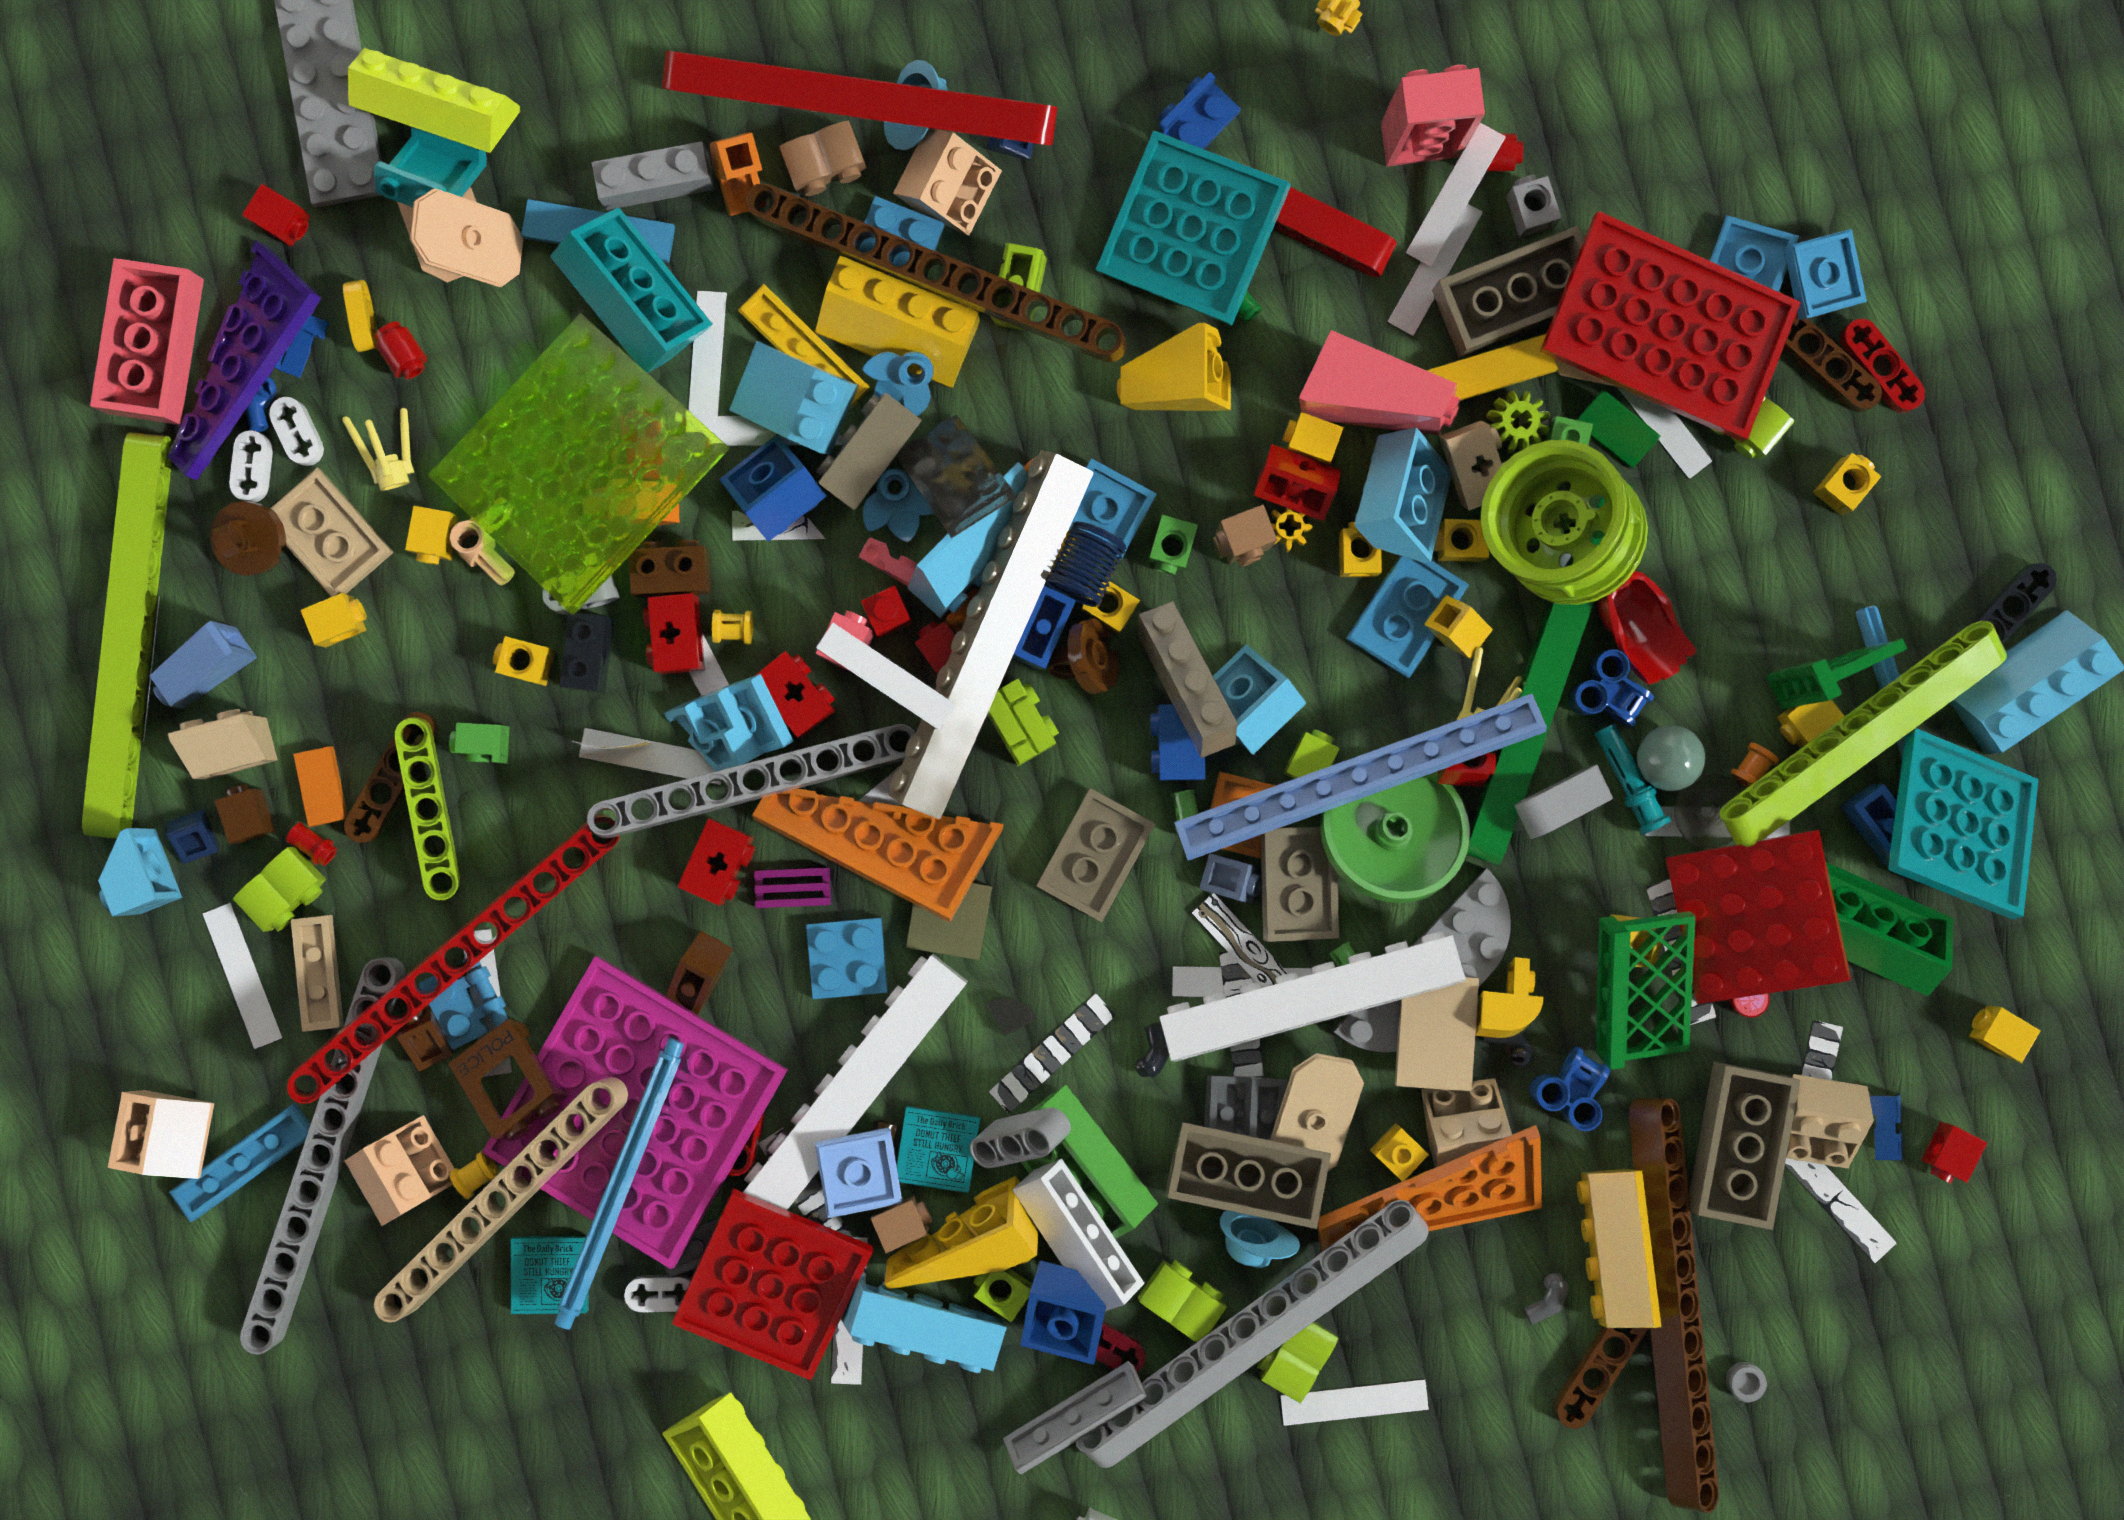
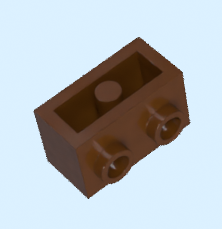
M699 540L676 541V547H662L661 542L639 543V549H629L630 585L633 596L644 598L689 593L695 595L711 594L709 549L704 545L699 546Z

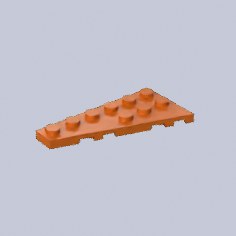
M799 788L763 797L752 814L753 820L949 923L1004 824L995 822L987 824L970 821V818L956 816V818L942 816L941 819H937L908 807L874 802V804L854 801V798L845 796L837 798L816 794V791Z
M1534 1125L1320 1216L1317 1230L1321 1251H1325L1396 1200H1405L1412 1204L1426 1221L1429 1228L1428 1232L1541 1209V1142L1537 1126Z

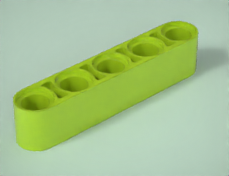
M410 717L397 725L395 743L425 892L431 898L446 900L456 893L460 885V872L436 747L430 724L423 718ZM408 724H416L422 728L424 738L420 744H410L405 740L403 731ZM423 761L429 765L431 776L428 780L418 781L412 777L411 766L414 762ZM429 798L437 803L438 813L435 817L426 818L419 813L418 803L421 799ZM431 835L441 837L445 842L444 852L441 854L429 853L425 847L426 838ZM438 872L448 874L452 879V887L446 891L436 889L432 883L433 875Z

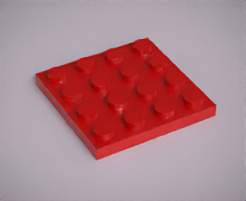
M1819 829L1757 841L1754 846L1750 847L1735 844L1666 858L1677 913L1691 911L1695 915L1692 984L1697 1004L1851 980Z
M733 1188L673 1317L672 1325L812 1380L873 1253V1246Z

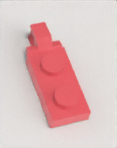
M873 538L868 539L859 555L861 560L906 586L909 585L917 565L916 562L902 555L899 560L891 557L887 544Z

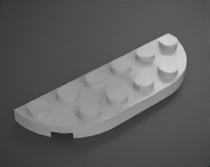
M1484 868L1421 936L1440 931L1444 932L1445 937L1453 935L1465 977L1479 978V986L1500 963L1506 951L1511 930L1508 901L1494 875L1487 868ZM1420 937L1412 946L1422 944V938ZM1400 1000L1348 1014L1333 1031L1357 1047L1376 1052L1397 1051Z

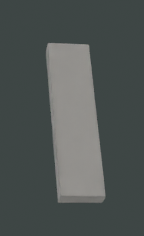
M1129 1361L1004 1437L1003 1440L1015 1471L1020 1474L1025 1473L1146 1399V1392L1134 1365Z

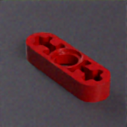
M1856 319L1842 329L1839 337L1841 347L1877 380L1882 390L1881 397L1893 411L1906 413L1922 404L1925 398L1923 384L1873 322L1867 319ZM1863 330L1866 334L1863 342L1855 344L1852 340L1855 332ZM1876 345L1878 349L1865 358L1863 353ZM1877 356L1886 357L1890 361L1891 371L1887 376H1881L1875 372L1873 361ZM1898 374L1902 377L1895 384L1887 386L1886 382L1894 379ZM1909 388L1912 392L1909 400L1900 401L1898 396L1902 393L1901 389Z

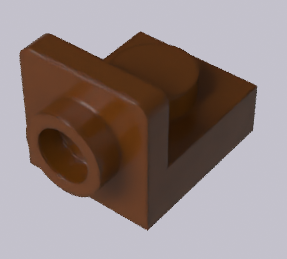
M427 1005L397 1031V1039L419 1072L453 1056V1050L436 1022L430 1005Z

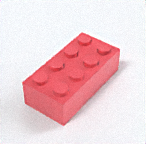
M1454 65L1444 69V72L1429 74L1428 70L1422 69L1411 71L1406 74V77L1401 78L1381 121L1386 167L1460 157L1485 115L1479 68L1467 69L1466 65Z
M114 258L90 407L109 415L181 425L204 283L203 278L185 268Z

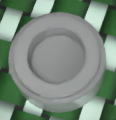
M1736 1363L1728 1370L1726 1375L1727 1389L1740 1401L1754 1402L1761 1398L1766 1390L1767 1381L1764 1373L1752 1363Z

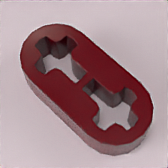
M1103 1321L1102 1338L1108 1341L1110 1345L1107 1347L1099 1342L1096 1359L1115 1370L1123 1364L1122 1356L1114 1351V1348L1118 1347L1123 1351H1128L1132 1347L1135 1348L1134 1354L1138 1360L1136 1362H1129L1134 1365L1136 1372H1139L1145 1363V1352L1142 1344L1130 1335Z

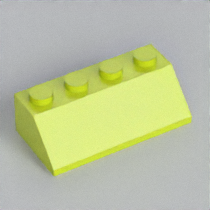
M364 48L348 67L349 106L491 153L520 113V106L506 95L455 79L450 75L437 73L414 63H408L384 55L379 51Z
M731 1392L710 1401L662 1433L716 1520H811L805 1511L803 1501L795 1495L785 1479L783 1469L775 1463L765 1447L764 1439L755 1431L745 1415L742 1404L734 1398Z

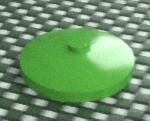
M1436 771L1322 812L1320 816V834L1328 860L1344 881L1357 891L1371 898L1391 903H1407L1433 895L1457 874L1468 852L1470 841L1468 815L1455 788L1448 784H1437L1438 772Z

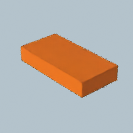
M328 746L293 754L308 827L346 820L348 813L334 747Z

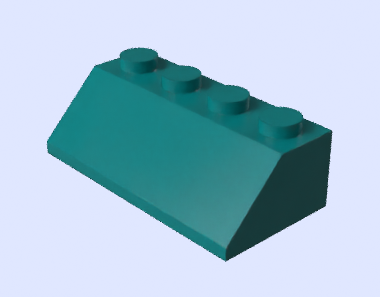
M619 207L570 231L550 256L645 375L671 360L713 325Z

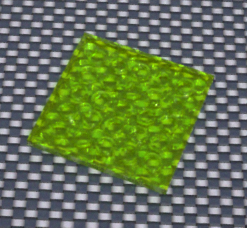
M580 313L428 476L562 607L574 615L730 448Z

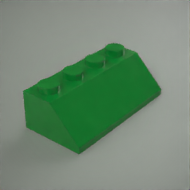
M1826 862L1847 961L1865 968L1871 973L1901 984L1905 988L1929 996L1952 970L1954 918Z

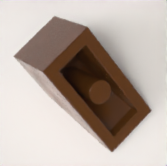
M700 931L681 958L666 996L699 1016L723 974L733 948L724 944L719 939Z

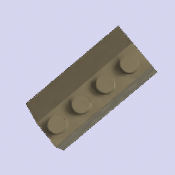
M1182 1122L1171 1160L1164 1196L1180 1201L1317 1229L1331 1153Z

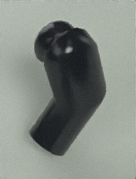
M1521 1032L1507 1038L1481 1036L1482 1042L1501 1044L1514 1065L1525 1066L1530 1062L1532 1049Z

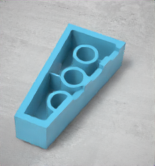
M861 1275L841 1317L853 1341L867 1346H873L874 1342L887 1344L889 1350L903 1355H909L910 1351L923 1353L925 1359L939 1364H945L946 1359L959 1362L961 1368L971 1372L980 1373L981 1368L994 1371L1007 1328L999 1317L954 1303H950L948 1309L942 1308L943 1303L932 1298V1296L919 1293L915 1294L913 1298L907 1297L908 1294L900 1289H888L883 1281L878 1288L867 1285L863 1281L864 1276Z

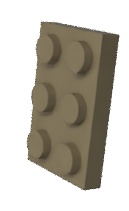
M1090 788L1036 887L1102 922L1152 832L1155 823Z
M1320 826L1283 827L1261 834L1263 941L1276 942L1339 938L1338 877L1336 870L1331 865L1324 851Z

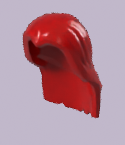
M1634 571L1630 578L1616 591L1597 600V611L1604 627L1612 634L1619 651L1628 657L1630 668L1646 684H1654L1659 682L1660 679L1666 680L1680 671L1679 666L1687 662V657L1692 658L1697 652L1680 628L1669 598L1645 574Z

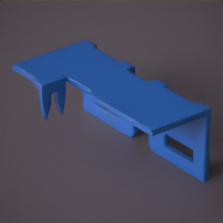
M310 315L295 336L291 347L287 348L282 365L281 361L284 354L274 368L300 378L310 355V347L314 337L324 340L330 322Z
M1901 1094L1897 1096H1869L1872 1114L1876 1115V1128H1874L1875 1160H1901L1903 1158L1902 1129L1896 1134L1895 1123H1901L1902 1121Z

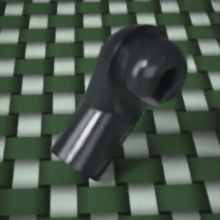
M1161 1022L1144 1027L1150 1048L1145 1057L1138 1059L1135 1064L1137 1073L1143 1078L1148 1076L1152 1078L1159 1075L1170 1056Z

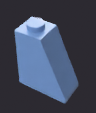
M209 621L150 675V678L156 685L153 687V691L164 705L184 709L255 660L257 656L236 627Z

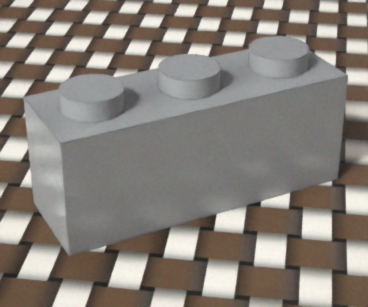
M702 141L592 162L598 199L606 210L715 190L709 155Z

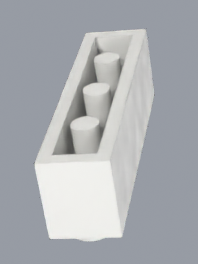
M1062 1159L1034 1169L1013 1189V1192L1064 1267L1076 1269L1106 1305L1105 1311L1125 1305L1143 1286V1280Z

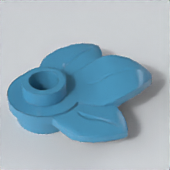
M914 351L900 356L892 352H882L866 362L863 371L870 377L878 380L874 391L877 397H880L882 393H887L900 404H904L905 408L916 416L920 415L928 407L931 398L928 383L932 379L933 365L925 354ZM917 364L921 367L922 372L914 375L909 372L908 366Z
M890 469L881 474L876 485L877 491L865 501L863 519L865 527L869 532L887 524L896 537L905 542H910L918 531L919 515L936 513V503L933 494L927 487L913 483L911 477L903 470ZM892 482L902 484V491L899 494L894 495L889 492L888 488Z

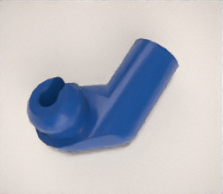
M267 377L251 404L245 409L249 429L256 432H263L269 428L265 410L277 392L275 382L270 377Z

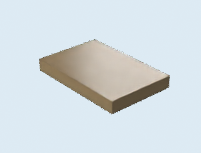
M319 468L311 472L271 507L284 525L286 546L331 597L340 593L347 594L394 553Z
M1465 977L1466 982L1400 1000L1395 1070L1396 1086L1472 1091L1479 978Z

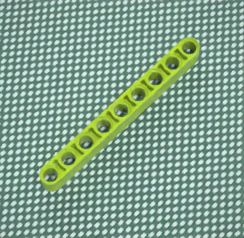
M1979 621L1964 628L1727 802L1720 810V817L1735 844L1750 847L1754 846L1757 841L1764 840L1999 667L2006 660L2007 653L1993 624L1988 621Z

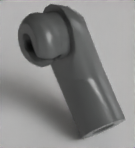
M1551 1273L1544 1278V1286L1547 1291L1544 1298L1523 1307L1531 1325L1551 1317L1562 1310L1569 1294V1285L1567 1281L1563 1280L1561 1274Z

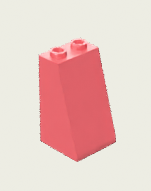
M1331 330L1299 396L1301 412L1328 422L1397 431L1417 427L1422 434L1440 436L1444 426L1449 428L1452 426L1459 410L1458 403L1460 398L1456 396L1457 383Z

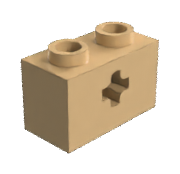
M1479 421L1439 436L1461 506L1467 510L1482 506V501L1490 481L1504 464L1501 463L1497 449L1502 448V444L1496 428H1490L1489 424ZM1477 456L1485 460L1480 465V472L1471 467L1477 464Z

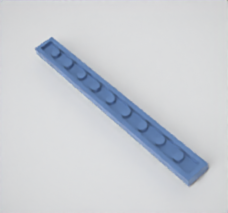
M1529 694L1174 823L1189 861L1545 733L1547 726L1533 694Z

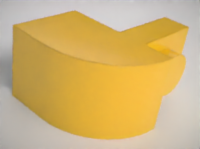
M1515 957L1507 966L1506 993L1483 991L1478 996L1475 1036L1511 1037L1523 1031L1538 1016L1544 997L1529 996V993H1533L1535 987V971L1530 970V959Z

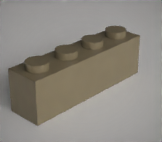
M1172 601L1139 614L1138 637L1200 758L1235 745L1238 724L1174 602Z

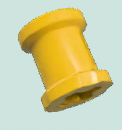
M714 609L712 617L713 643H720L721 639L743 640L745 644H751L754 627L753 612L746 611L745 614L722 613L719 609Z
M480 1151L476 1154V1159L463 1168L451 1170L450 1179L456 1190L468 1200L474 1196L476 1189L488 1181H492L500 1171L494 1160Z

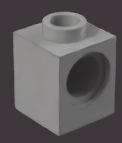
M1530 175L1514 182V187L1511 188L1506 199L1519 238L1554 228L1562 217L1549 177L1536 179L1535 175ZM1533 197L1537 199L1540 203V210L1532 211L1528 209L1524 198Z

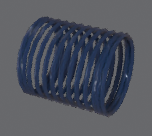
M1076 521L1072 523L1073 526L1069 530L1070 534L1066 536L1068 540L1064 541L1065 546L1061 547L1063 551L1059 552L1060 557H1057V562L1053 563L1055 568L1051 569L1052 573L1048 574L1046 582L1053 590L1076 600L1078 603L1098 607L1101 606V598H1104V593L1107 592L1106 587L1110 586L1111 576L1115 575L1116 565L1120 564L1121 554L1125 553L1127 548L1125 543L1114 534L1095 525ZM1086 531H1090V532H1092V533H1095V534H1097V535H1099V536H1101V537H1103V538H1105V539L1111 541L1112 543H1114V544L1117 545L1118 547L1113 546V545H1111L1109 542H1107V541L1101 539L1100 537L1095 536V535H1093V534H1091V533H1089V532H1086ZM1063 554L1068 555V556H1070V557L1073 558V559H1070V558H1068V557H1065ZM1098 557L1104 558V559L1107 560L1108 562L1103 561V560L1099 559ZM1061 560H1064V561L1070 563L1071 565L1066 564V563L1062 562ZM1090 567H1093V568H1095V569H1098V570H1100L1101 572H1097L1096 570H1094V569H1092V568H1090ZM1056 571L1061 572L1066 576L1060 575ZM1089 573L1095 574V575L1098 576L1099 578L1094 577V576L1090 575ZM1085 578H1088V579H1090V580H1093V581L1096 582V583H1092V582L1088 581V580L1085 579ZM1081 583L1090 585L1092 588H1088L1087 586H1085V585H1083V584H1081Z

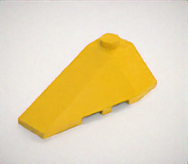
M1014 1176L982 1191L974 1197L977 1204L960 1216L954 1211L945 1218L947 1223L933 1235L928 1233L926 1236L910 1242L887 1259L884 1285L888 1289L1005 1271L1018 1264H1024L1037 1256L1038 1229L1013 1192V1189L1020 1183L1019 1179Z

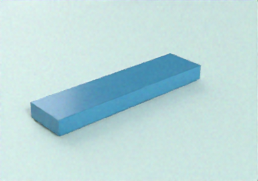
M528 199L521 236L524 239L559 245L570 231L606 214V212ZM627 216L664 263H669L675 225Z
M294 1103L204 1166L200 1178H188L169 1191V1193L189 1222H193L305 1143L311 1123L297 1103Z

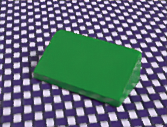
M1605 390L1597 394L1577 419V421L1593 424L1591 437L1631 469L1638 464L1661 437L1655 430Z

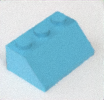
M1417 427L1378 435L1374 453L1371 457L1367 480L1364 484L1359 510L1356 514L1355 527L1373 547L1427 563L1431 562L1452 476L1449 466Z

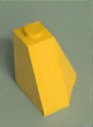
M1197 323L1121 366V378L1117 381V395L1120 399V404L1133 410H1231V372L1228 362H1222L1221 355L1216 349L1222 343L1219 331L1207 323Z

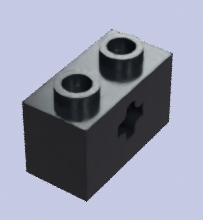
M568 612L560 687L568 690L606 694L613 619L601 615Z

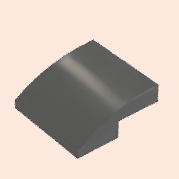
M1206 1075L1204 1127L1270 1140L1287 1088V1079Z

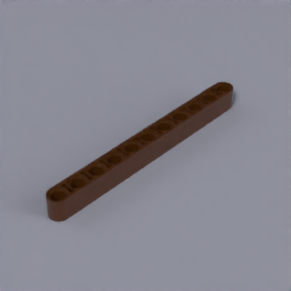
M756 184L746 194V207L765 226L1103 362H1115L1122 358L1126 352V339L1119 326L1112 321L769 184ZM767 198H773L772 207L768 211L760 212L759 208L762 201ZM806 211L807 219L801 225H793L795 215ZM841 225V232L836 238L826 239V233L831 226ZM868 238H874L875 246L873 249L866 253L860 252L861 243ZM904 251L909 252L910 256L906 264L899 267L894 266L893 262L897 254ZM936 265L944 267L940 278L937 280L927 279L930 268ZM977 279L978 287L974 292L970 294L961 293V288L965 281ZM1006 292L1013 294L1010 305L1004 308L995 306L996 299L1000 294ZM1039 306L1046 307L1048 312L1042 321L1033 322L1030 320V313L1034 308ZM1072 320L1081 321L1083 325L1078 334L1074 336L1064 334V328L1068 322ZM1106 334H1114L1118 339L1112 349L1103 350L1099 348L1098 344L1101 337Z
M1636 1098L1630 1105L1629 1123L1634 1170L1642 1171L1661 1320V1327L1650 1328L1667 1495L1669 1502L1674 1507L1711 1513L1718 1504L1719 1486L1681 1114L1677 1102L1673 1099Z

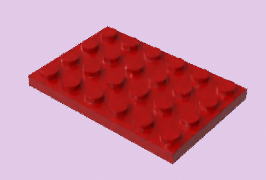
M1598 211L1592 218L1540 352L1743 442L1749 438L1801 302Z

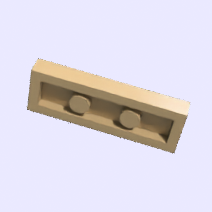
M333 916L291 919L302 1032L343 1027Z

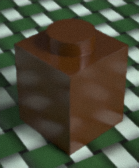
M248 784L240 785L226 790L227 797L215 800L228 844H241L276 832L262 789H249Z

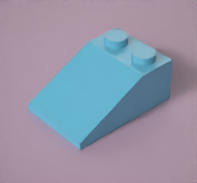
M756 341L729 410L822 454H831L859 385Z

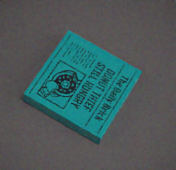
M906 1106L897 1162L899 1182L969 1193L974 1162L969 1145L978 1136L980 1117Z
M514 1236L511 1238V1314L559 1313L557 1307L586 1236ZM589 1291L580 1313H587L589 1311Z

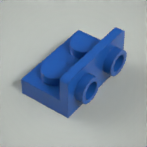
M1209 72L1203 79L1199 76L1196 77L1183 92L1186 97L1177 106L1171 103L1158 117L1160 121L1158 132L1205 149L1240 113L1241 108L1214 83L1216 77Z

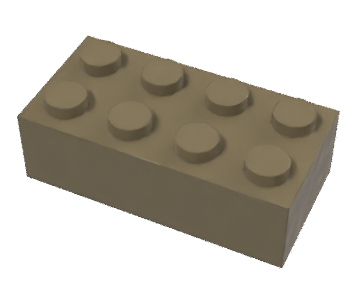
M1578 226L1438 280L1432 292L1459 358L1552 322L1584 241Z
M1713 1061L1689 1190L1691 1212L1699 1216L1773 1230L1800 1085L1799 1079Z

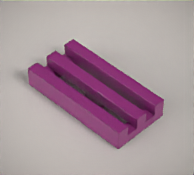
M830 868L754 871L756 885L755 908L831 905ZM822 876L823 882L764 885V878ZM823 890V898L764 900V893Z

